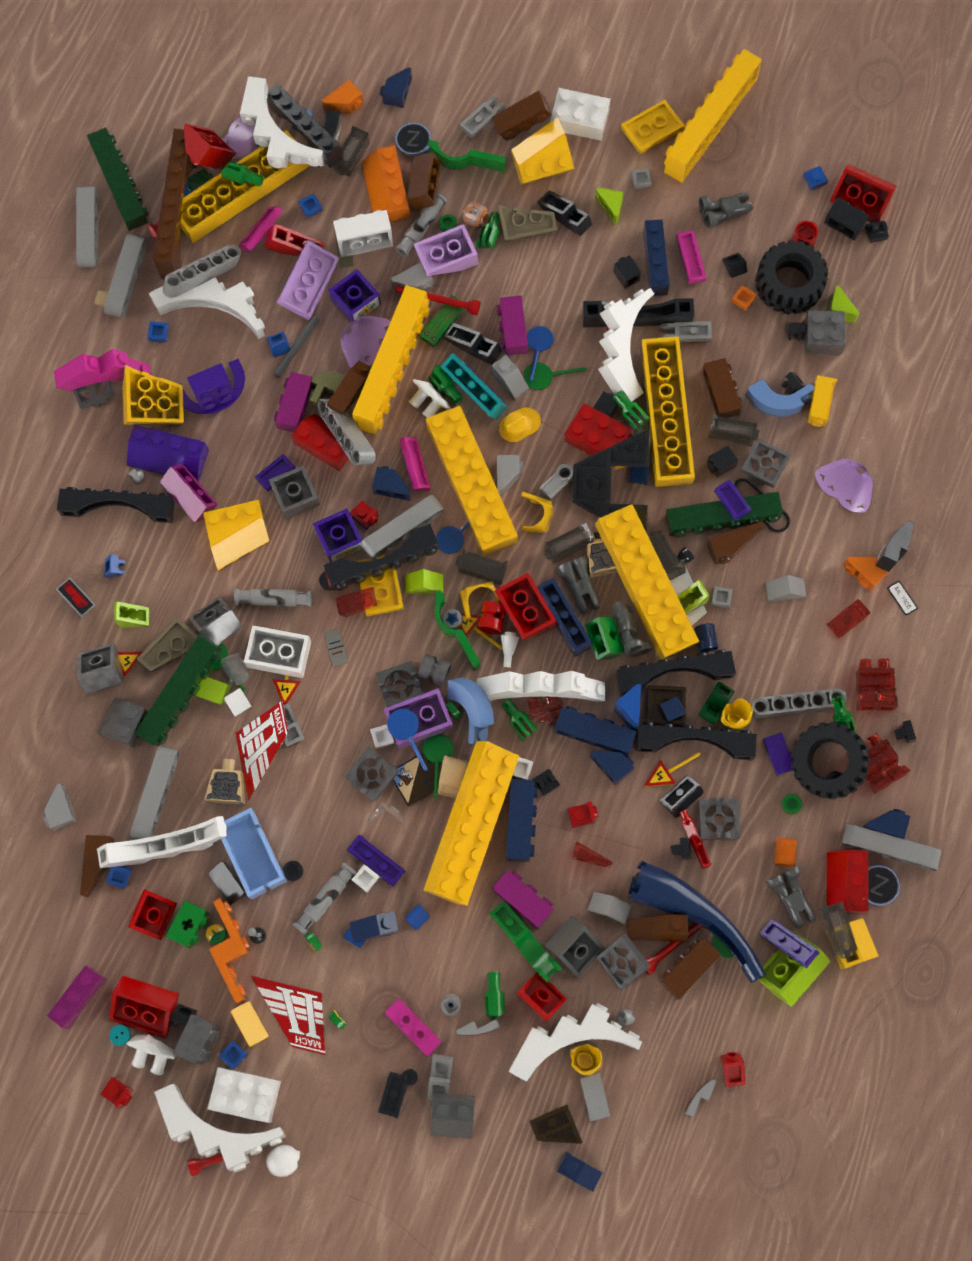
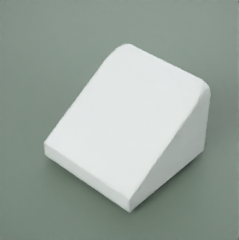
M240 688L224 697L225 702L235 717L252 707Z

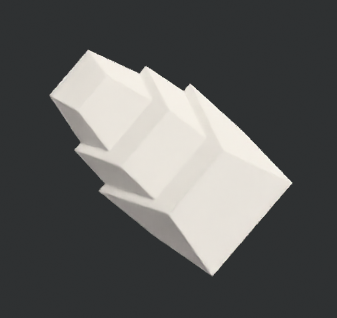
M413 379L419 390L409 400L410 404L418 409L427 396L432 397V402L422 412L423 415L428 418L436 415L440 408L451 409L448 402L441 397V394L434 389L432 384Z
M135 1035L127 1042L128 1046L136 1049L132 1065L136 1068L145 1067L148 1054L155 1055L151 1072L156 1075H163L168 1058L175 1059L177 1055L173 1054L174 1049L153 1038L151 1035Z

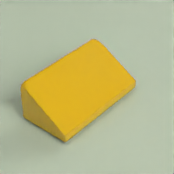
M250 1001L230 1011L249 1047H253L269 1037Z

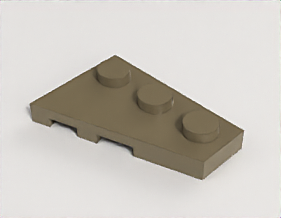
M502 205L497 206L504 242L557 232L558 230L554 212L527 210L517 207L511 208Z
M176 617L137 660L153 673L187 654L198 635Z

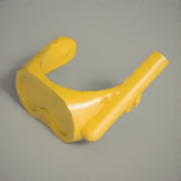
M522 491L521 497L530 499L531 503L543 505L544 507L542 520L534 526H522V530L546 533L553 515L552 501Z
M493 581L468 586L460 591L467 620L471 619L468 603L471 592L479 587H486L495 593L496 588ZM495 593L496 601L500 603L499 598Z

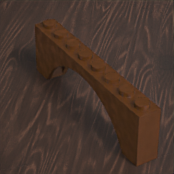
M174 129L154 248L153 261L161 279H165L166 275L180 269L182 266L180 252L182 203L188 177L194 168L197 169V165L190 161L191 157L185 151L184 129Z

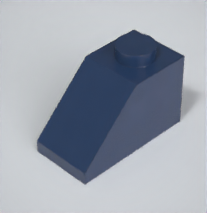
M408 67L386 79L385 86L382 85L380 96L383 97V104L404 108L412 81L411 68Z
M388 466L377 467L372 486L373 494L410 501V491L396 470Z
M592 751L590 753V758L615 786L634 770V762L628 755L624 756L620 752Z
M893 809V811L890 810L863 825V828L905 839L910 816L905 815V812L902 810Z
M395 912L377 914L349 922L353 943L390 936L399 931Z
M565 1152L556 1170L558 1173L592 1192L603 1173Z

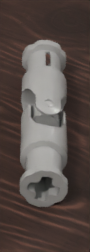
M436 192L434 206L422 209L420 218L415 219L404 234L403 241L395 247V250L401 256L406 258L410 256L409 252L414 247L413 244L420 242L427 232L429 224L439 215L441 207L446 205L447 199L441 193ZM414 225L416 226V229H417L418 231H423V232H421V233L416 232V231L413 229Z
M235 588L234 592L235 605L245 603L251 604V606L295 607L296 605H308V607H312V590L297 592L296 590L289 589L239 590V588Z
M343 862V867L338 873L328 880L317 896L305 908L301 918L292 924L304 935L307 934V931L314 922H318L327 911V908L332 905L346 888V883L350 878L357 874L345 862ZM332 890L331 896H327L326 893Z

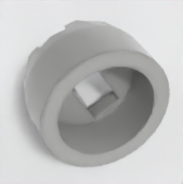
M134 468L128 473V476L138 485L144 479V472L139 468Z
M630 1009L620 1010L618 1012L620 1025L629 1026L635 1021V1017H633L634 1012Z

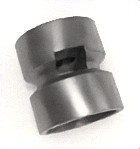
M425 654L418 671V677L427 681L431 678L433 683L444 686L452 663L443 659L437 661V657Z

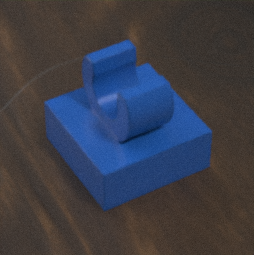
M111 554L105 559L104 577L112 578L115 575H123L125 571L120 570L118 565L123 566L126 562L118 560V555Z

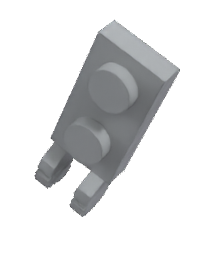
M496 96L491 97V99L479 106L460 124V129L473 139L494 120V115L506 108V105L500 103L496 108L492 109L497 103L498 98Z
M675 322L660 325V331L671 332L674 330V334H664L660 338L679 336V342H706L712 340L711 322Z

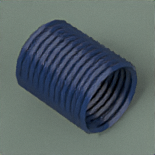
M713 623L700 624L694 628L699 640L697 643L699 652H712L719 648Z

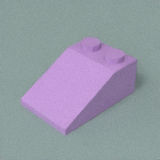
M464 224L413 244L427 276L463 271L478 265L477 252Z

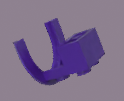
M239 359L229 362L234 375L233 388L222 363L187 377L198 403L192 401L183 389V408L197 414H213L231 406L240 397L245 385V373Z

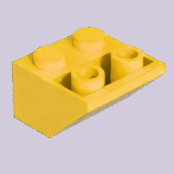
M863 918L825 932L840 970L878 957Z

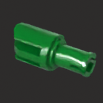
M229 161L221 172L223 178L240 184L248 182L261 187L264 180L263 175L250 172L247 166Z
M494 211L491 212L488 223L482 226L476 242L478 248H494L499 234L497 227L500 217L498 212H495V215Z
M436 365L428 377L429 381L440 393H445L454 405L459 403L463 396L453 386L454 380L440 365Z
M619 391L617 394L621 399L615 394L613 400L623 409L622 415L637 431L639 427L629 416L632 415L642 426L645 423L635 410L637 409L647 421L650 417L637 402H631L623 391Z
M837 696V702L833 698L831 700L835 711L832 717L833 722L840 725L843 724L857 733L852 713L846 709L844 697Z
M509 698L505 700L506 703L503 702L501 704V707L509 715L510 725L522 741H525L527 739L526 735L531 736L533 734L532 730L536 732L538 729L525 711H519L512 702V699Z
M488 972V991L484 993L485 1012L487 1017L493 1020L501 1017L505 1011V994L500 990V972Z

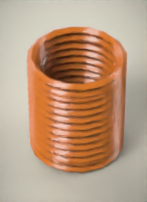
M777 838L775 841L774 864L783 867L796 866L795 857L797 855L796 845L798 841L790 838Z

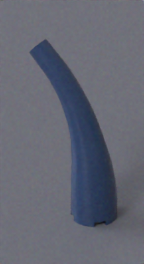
M640 861L637 866L640 872H637L635 877L633 876L628 899L673 915H688L689 921L706 928L731 950L741 964V969L750 983L766 975L760 961L746 939L720 909L680 878L655 865Z

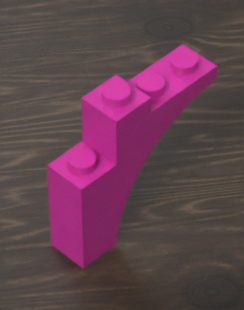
M111 349L98 358L83 353L54 371L56 388L71 392L80 387L99 382L121 381L124 379L125 365L151 375L150 365L128 358L126 352Z

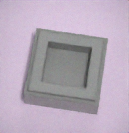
M649 168L631 170L634 189L652 187Z
M714 586L710 606L729 609L733 589Z

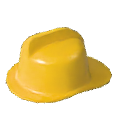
M520 408L509 413L501 420L499 424L500 435L508 442L521 441L539 429L541 417L532 408Z

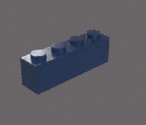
M663 219L645 220L643 236L648 287L653 291V296L668 295L669 275Z
M552 578L537 586L557 621L556 627L572 655L576 657L591 649L592 642L556 580Z
M570 706L561 708L554 729V733L611 752H620L624 756H629L636 731L628 725H615V722L610 719H597L594 714L585 712V714L579 713L577 709Z
M511 779L506 860L530 862V857H534L535 845H531V837H535L536 825H532V817H536L537 806L533 805V798L538 797V786H534L535 780Z

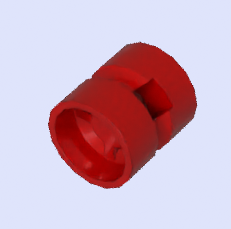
M801 221L794 230L792 240H795V243L802 241L805 242L804 245H812L814 247L819 232L818 227L812 221Z
M484 601L481 610L483 616L479 618L477 629L489 634H501L504 624L502 619L506 615L505 608L501 603Z

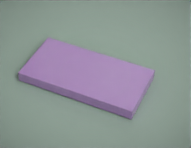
M307 240L276 303L309 321L339 261V257Z

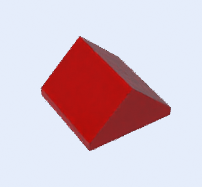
M144 889L128 924V928L162 940L177 903Z
M537 972L517 992V996L546 1023L567 1000L549 981L546 983Z

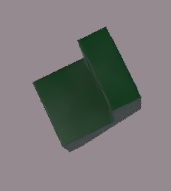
M718 681L698 716L715 725L735 691Z

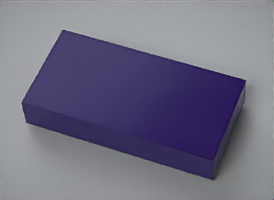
M282 454L256 475L255 479L268 492L272 489L269 479L294 470L296 467Z
M731 480L714 489L715 494L734 521L751 512L750 507Z
M782 732L763 738L776 776L793 771L791 768L792 758Z

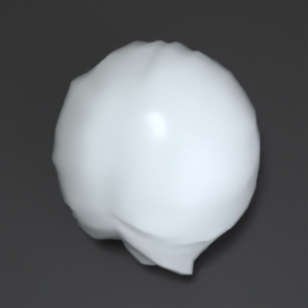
M280 1145L273 1148L266 1159L268 1170L271 1174L278 1177L292 1174L298 1167L297 1162L300 1159V1151L289 1145Z

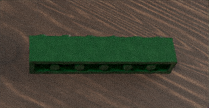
M103 128L88 134L87 138L128 231L148 224L146 218L149 215L145 205L141 206L140 201L143 200L139 191H134L133 189L136 186L132 176L128 177L127 175L130 171L126 162H121L120 158H123L119 147L115 148L114 146L117 142L113 133L109 134L107 128Z
M779 492L743 497L751 512L736 521L732 519L721 501L669 508L666 510L669 536L682 537L687 533L701 534L706 530L715 532L725 527L735 529L745 524L752 525L761 521H768V523L777 522L783 515Z
M198 635L135 731V734L153 746L163 745L168 739L167 734L170 729H173L179 722L178 717L181 712H185L189 707L191 697L195 696L200 690L199 684L210 675V668L221 658V651L223 649L205 636Z

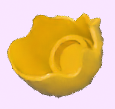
M737 699L732 704L727 703L721 714V722L728 728L743 729L751 722L753 708L748 701L743 699Z
M584 1044L570 1050L571 1065L579 1074L593 1075L600 1069L602 1053L598 1048L590 1044Z

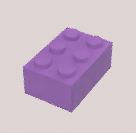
M439 688L384 709L387 720L398 709H408L417 716L419 726L417 732L412 737L414 743L453 729L452 721ZM394 738L398 749L411 745L408 739L399 740Z

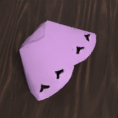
M241 117L231 124L229 133L223 138L226 143L229 140V146L236 152L231 160L235 163L261 147L255 146L253 136L255 125L248 126L243 124Z
M365 316L358 318L359 321L356 319L346 326L342 332L340 342L351 368L358 361L369 366L374 362L381 346L379 339H384L386 334L385 327L390 324V320ZM351 327V332L347 334V330Z
M841 459L824 465L815 472L816 480L821 489L829 496L838 498L844 508L858 513L867 511L871 503L873 478L863 464L851 459ZM858 467L864 470L863 474L858 471ZM820 474L825 475L824 481L822 480V476H820ZM833 485L834 491H832L831 488H828V486Z

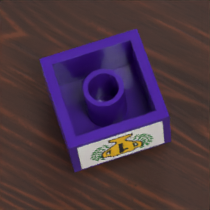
M358 269L328 290L330 300L350 323L356 319L359 321L358 318L366 316L381 305L380 294Z
M348 509L313 523L315 532L329 562L362 549L360 543L363 540Z

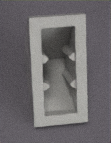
M787 575L765 583L768 602L806 598L805 584L802 578Z
M594 892L587 911L625 925L631 905L614 896Z

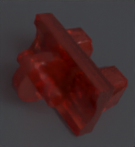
M545 696L547 704L540 706L538 698L528 700L529 718L532 720L540 717V723L547 721L549 726L553 725L552 719L559 717L555 711L561 710L563 707L562 699L559 700L558 697Z

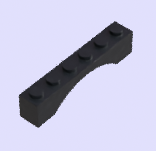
M279 84L268 90L267 103L269 108L279 118H283L291 123L312 148L323 150L324 163L329 168L344 159L340 144Z
M681 298L642 306L633 326H659L665 323L693 322L694 300L693 298ZM583 301V328L608 327L600 315L605 310L604 306L608 304L607 302Z
M66 487V489L59 490L57 511L61 516L81 517L87 512L100 507L119 505L138 510L147 515L153 522L173 523L175 501L167 493L152 495L149 492L137 494L126 490L121 493L110 489L96 491L92 488L78 490L74 487Z
M431 524L413 530L401 547L383 558L365 562L349 561L340 558L323 566L333 591H341L352 583L359 584L364 582L370 576H380L384 573L383 571L388 569H398L401 567V564L406 562H416L419 560V557L424 555H434L439 550V543Z
M725 649L715 651V654L709 655L703 652L696 654V657L680 656L676 658L677 660L672 661L661 659L657 661L658 663L653 664L642 662L639 663V666L635 667L623 665L616 671L620 696H624L637 684H641L642 690L654 679L672 672H694L707 676L714 681L734 678L736 670L732 651L726 652Z
M643 722L637 728L636 751L656 753L672 743L700 741L720 748L733 759L753 761L756 757L757 734L751 733L750 730L732 732V729L722 728L720 731L712 730L711 727L693 729V726L682 725L679 728L673 727V724L655 726L652 722Z

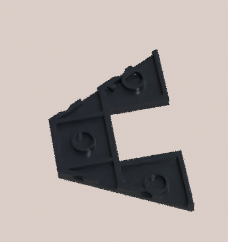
M646 429L574 464L572 502L600 518L631 505L611 503L612 466L649 467L651 429ZM633 504L647 533L648 505Z

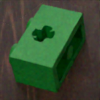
M597 617L585 624L596 660H611L625 653L613 617Z
M185 900L165 937L191 949L200 938V935H198L200 929L204 928L209 921V912ZM187 922L193 924L192 929L185 926Z

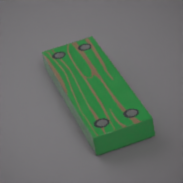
M451 294V296L449 297V298H453V299L459 300L458 298H456V297L453 296L452 294ZM444 304L419 335L420 339L435 348L452 322L456 321L464 309Z

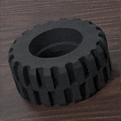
M789 240L786 244L783 241L778 243V246L773 245L769 248V251L765 252L760 261L755 281L757 282L756 289L758 292L760 291L759 296L761 300H766L765 304L768 307L773 306L775 311L779 312V310H782L784 314H789L790 312L798 314L801 310L805 312L811 306L817 304L826 287L829 272L826 267V260L824 258L821 259L822 254L819 251H814L815 247L812 245L806 246L804 245L805 242L795 243V240ZM785 267L796 268L806 276L808 283L798 288L788 287L778 280L775 272Z
M822 722L817 726L812 725L808 727L807 732H802L799 735L801 738L798 742L795 741L793 745L795 747L794 752H791L793 762L791 763V768L794 770L796 780L800 782L804 789L821 798L836 799L847 797L849 793L857 791L859 785H863L865 782L864 778L869 773V751L861 737L853 730L836 722ZM828 742L840 744L845 748L849 756V764L846 771L835 779L820 777L812 766L814 752L819 746Z

